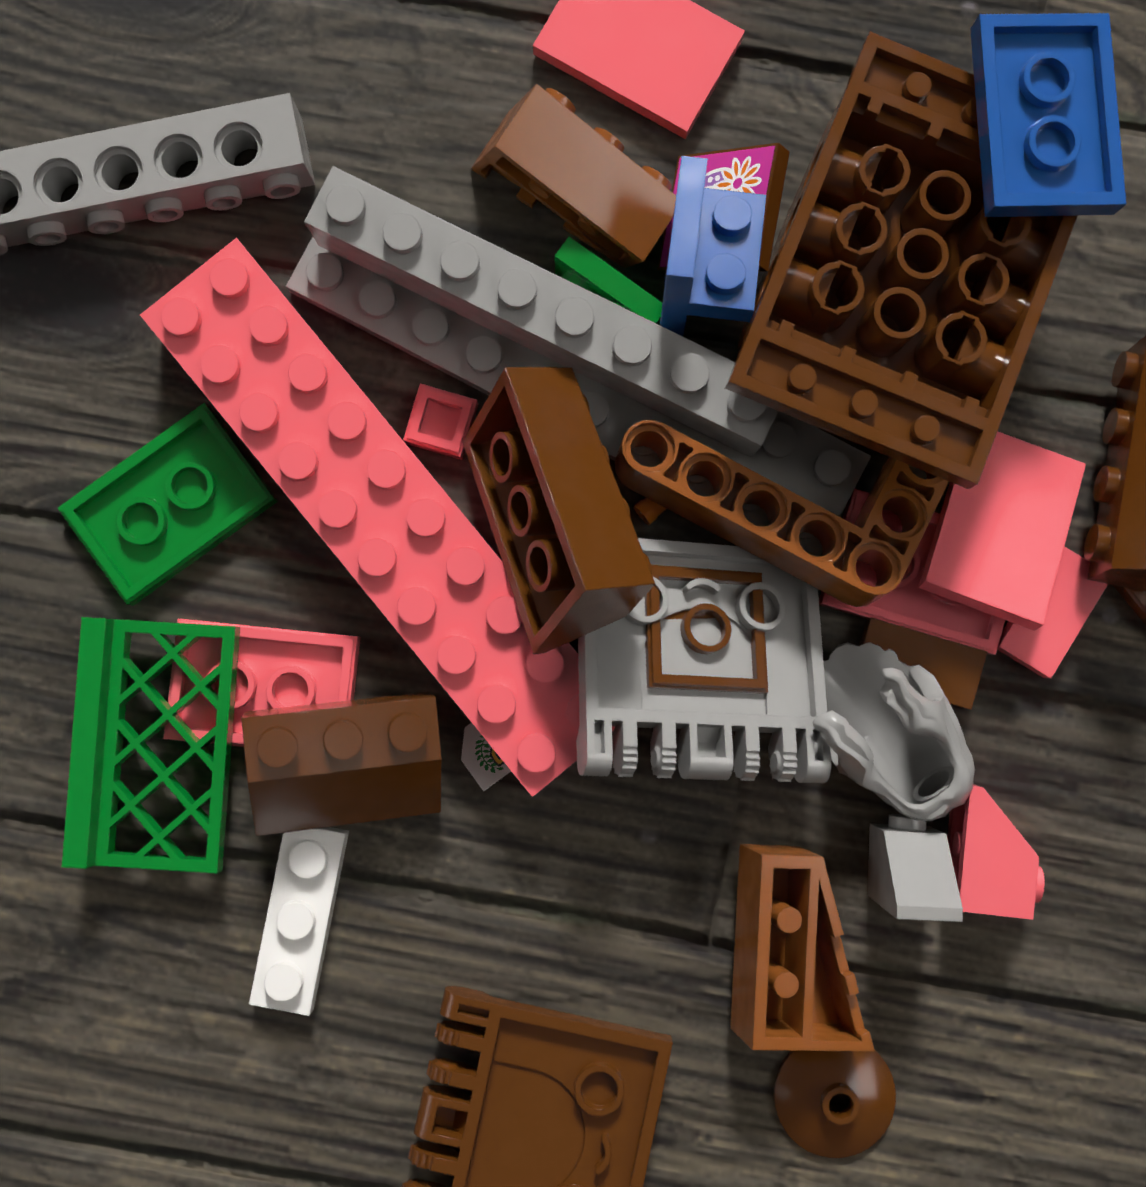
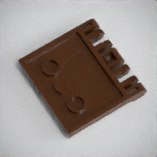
M460 986L445 987L440 1014L445 1018L463 1023L443 1020L437 1023L434 1037H437L438 1041L446 1045L478 1051L481 1054L477 1069L465 1062L447 1058L429 1060L426 1075L429 1076L430 1080L472 1090V1096L462 1090L440 1085H427L423 1087L414 1134L421 1139L431 1142L417 1141L411 1144L408 1159H410L412 1165L423 1169H430V1171L453 1175L452 1187H643L673 1045L671 1035L492 997L483 991ZM474 1025L486 1027V1031H484V1030H482V1029H480V1028H478V1027H476V1026H474ZM450 1146L460 1148V1152L454 1150ZM409 1179L402 1183V1187H445L441 1183L427 1182L423 1179Z

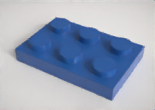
M1109 13L979 14L971 26L970 32L985 217L1116 214L1126 205Z

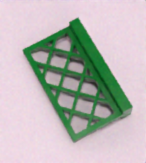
M81 617L62 867L87 869L92 866L216 874L222 871L240 627ZM132 633L152 634L167 652L145 674L130 659ZM167 635L187 637L175 646ZM201 637L222 638L220 665L203 678L183 653ZM175 661L196 686L171 707L151 684V681ZM129 674L135 682L127 689ZM219 679V689L217 694L213 690L211 685ZM142 690L163 715L143 733L138 735L126 721L125 711L126 703ZM203 693L217 710L216 726L199 740L178 714ZM170 722L191 748L167 768L146 742ZM123 737H125V738L129 741V743H130V744H129L126 748H124V749H123ZM215 739L213 756L206 746ZM137 751L158 777L138 795L134 796L120 780L121 764ZM198 755L212 771L211 788L195 801L175 778L174 774ZM165 783L186 810L165 829H162L141 803ZM120 798L125 806L118 811V801ZM210 800L208 816L202 807ZM132 812L153 839L137 853L115 851L116 827ZM191 816L195 818L208 834L206 857L185 856L169 837ZM159 845L167 853V855L149 854Z

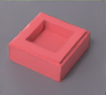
M420 383L403 441L408 445L462 460L465 452L463 440L474 422L479 405L478 400Z

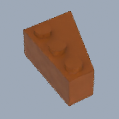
M536 83L507 113L471 167V170L485 179L491 170H494L521 188L516 195L519 201L530 208H533L536 202L540 201L566 221L563 225L564 230L622 267L627 268L644 262L673 218L676 195L670 191L671 183L659 171L649 166L640 167L623 153V144L613 134L602 128L596 127L593 129L575 115V106L562 93L552 88L544 90Z
M740 844L730 1029L752 1050L875 1051L870 1032L865 1029L856 997L859 990L855 974L849 971L840 937L844 933L823 856L799 846Z

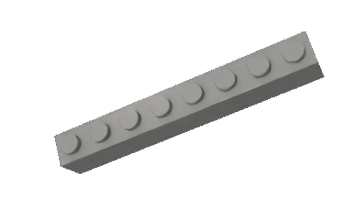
M332 166L304 221L318 246L565 367H572L574 371L749 457H752L762 446L778 413V410L724 389L735 364L734 361Z

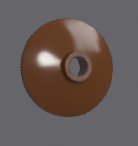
M876 1050L790 1051L781 1063L775 1078L774 1104L784 1130L800 1147L822 1157L845 1158L869 1149L883 1136L891 1123L895 1111L896 1090L891 1071ZM842 1093L849 1096V1104L844 1110L835 1112L829 1109V1102L834 1095Z

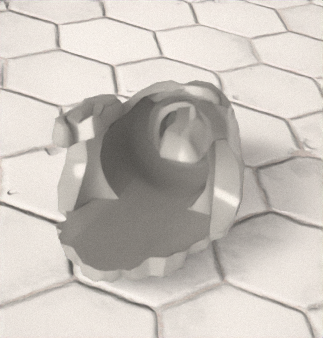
M849 642L838 645L830 655L829 660L824 661L827 712L816 716L813 726L817 731H821L824 739L830 746L831 760L839 773L874 792L900 814L914 820L933 821L945 817L953 808L965 804L973 789L975 773L973 757L966 745L959 721L934 675L920 665L909 666L898 660L897 654L893 650L888 649L884 651L880 646L870 642L860 646Z

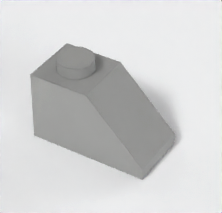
M889 814L888 824L870 823L867 896L896 919L962 922L963 907L946 833L931 826H926V821L914 820L903 814Z

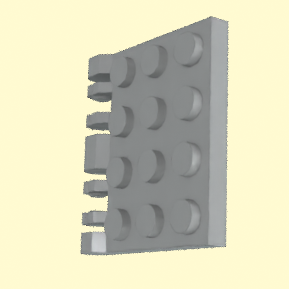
M638 538L641 548L649 558L651 565L762 573V582L747 586L718 584L705 578H698L689 582L658 580L653 577L655 586L659 589L660 610L656 614L645 616V598L643 597L626 617L578 638L580 725L576 746L579 774L581 776L607 777L610 774L613 761L614 774H618V777H633L638 763V727L653 728L650 741L651 770H653V775H656L657 778H672L674 770H676V756L678 755V769L683 779L728 780L734 766L735 777L740 778L742 781H755V777L759 773L761 759L759 757V733H772L768 746L769 767L772 779H777L778 782H791L793 777H795L799 783H826L831 773L830 746L827 744L821 731H817L813 726L816 716L827 712L818 589L738 546ZM807 552L808 554L815 556V552ZM755 589L763 590L765 624L756 622L750 617L749 593ZM699 604H713L721 608L728 616L732 629L731 637L726 646L719 651L708 655L699 654L691 650L681 636L680 625L682 619L665 618L680 611L690 610ZM715 618L691 619V632L699 643L713 646L719 642L721 627ZM660 619L662 674L753 679L751 631L753 629L765 631L768 693L647 688L646 625ZM612 726L615 727L613 739H612ZM676 729H681L676 745ZM732 731H735L734 740L732 739Z

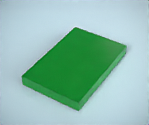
M203 403L59 506L58 510L126 605L134 606L273 506L278 500L211 407Z

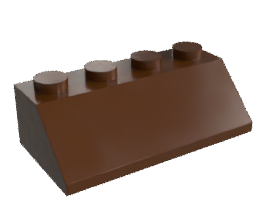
M1145 335L1129 350L1123 351L1119 355L1113 369L1112 386L1117 387L1118 392L1115 408L1110 411L1103 429V442L1109 444L1106 466H1103L1099 471L1093 491L1094 500L1100 502L1097 522L1090 528L1084 546V557L1090 561L1087 580L1146 592Z
M505 367L464 438L463 445L533 654H541L626 617L655 585V581L652 576L651 563L641 548L630 519L629 506L621 496L610 467L607 449L601 444L590 415L588 400L580 389L573 368Z

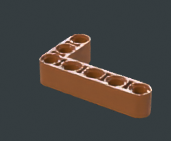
M642 420L632 425L625 433L615 459L616 474L621 483L629 489L839 601L854 607L868 606L898 586L949 482L926 472L927 479L919 478L912 473L908 464L889 457L883 465L855 524H852L670 426L655 420ZM643 446L651 448L657 453L660 464L654 467L640 465L633 458L631 450ZM691 475L705 477L714 487L715 495L703 497L695 494L687 484V477ZM755 504L761 507L768 516V526L760 527L749 522L744 515L743 505ZM882 510L892 511L898 516L902 524V532L893 531L886 526L883 521ZM806 532L818 538L822 545V556L816 557L808 554L800 544L799 534ZM857 561L867 563L873 568L877 577L876 587L866 585L859 579L855 567Z

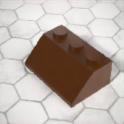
M430 692L244 712L241 718L247 782L256 836L441 812L442 758L436 697Z

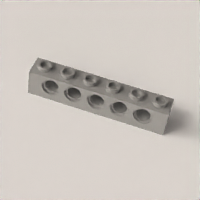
M286 93L0 151V255L5 254L8 251V247L25 243L39 246L56 245L64 242L67 238L66 235L85 231L96 234L115 233L124 229L125 223L144 219L153 222L174 221L184 215V211L204 207L219 211L229 210L241 205L243 199L263 195L273 199L288 198L298 194L302 187L315 185L303 120L291 94ZM247 149L258 150L256 157L249 164L244 166L234 165L236 157L242 151ZM188 161H198L197 167L191 175L184 178H176L177 171L181 165ZM138 172L137 180L131 187L118 190L120 181L124 176ZM78 184L76 194L70 200L61 202V196L65 189L71 185ZM19 196L14 209L3 214V208L7 201L12 197Z

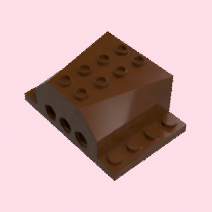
M869 32L862 45L842 98L822 134L786 215L771 253L769 269L763 273L756 290L753 316L750 322H744L737 349L740 351L724 388L966 489L974 487L980 480L1077 216L985 217L974 74L876 33Z

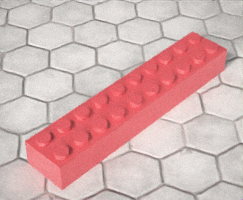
M236 237L141 313L140 316L533 797L577 761L576 740L580 725L578 653L568 642L546 653L533 654L502 560Z

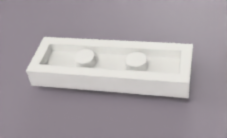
M323 827L283 833L249 1001L250 1005L307 1016L314 1010L349 834L348 830Z

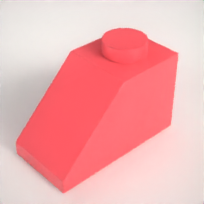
M973 784V789L965 804L955 807L950 811L947 833L963 912L1033 920L1035 903L1041 901L1045 886L1044 873L1039 866V856L983 787Z

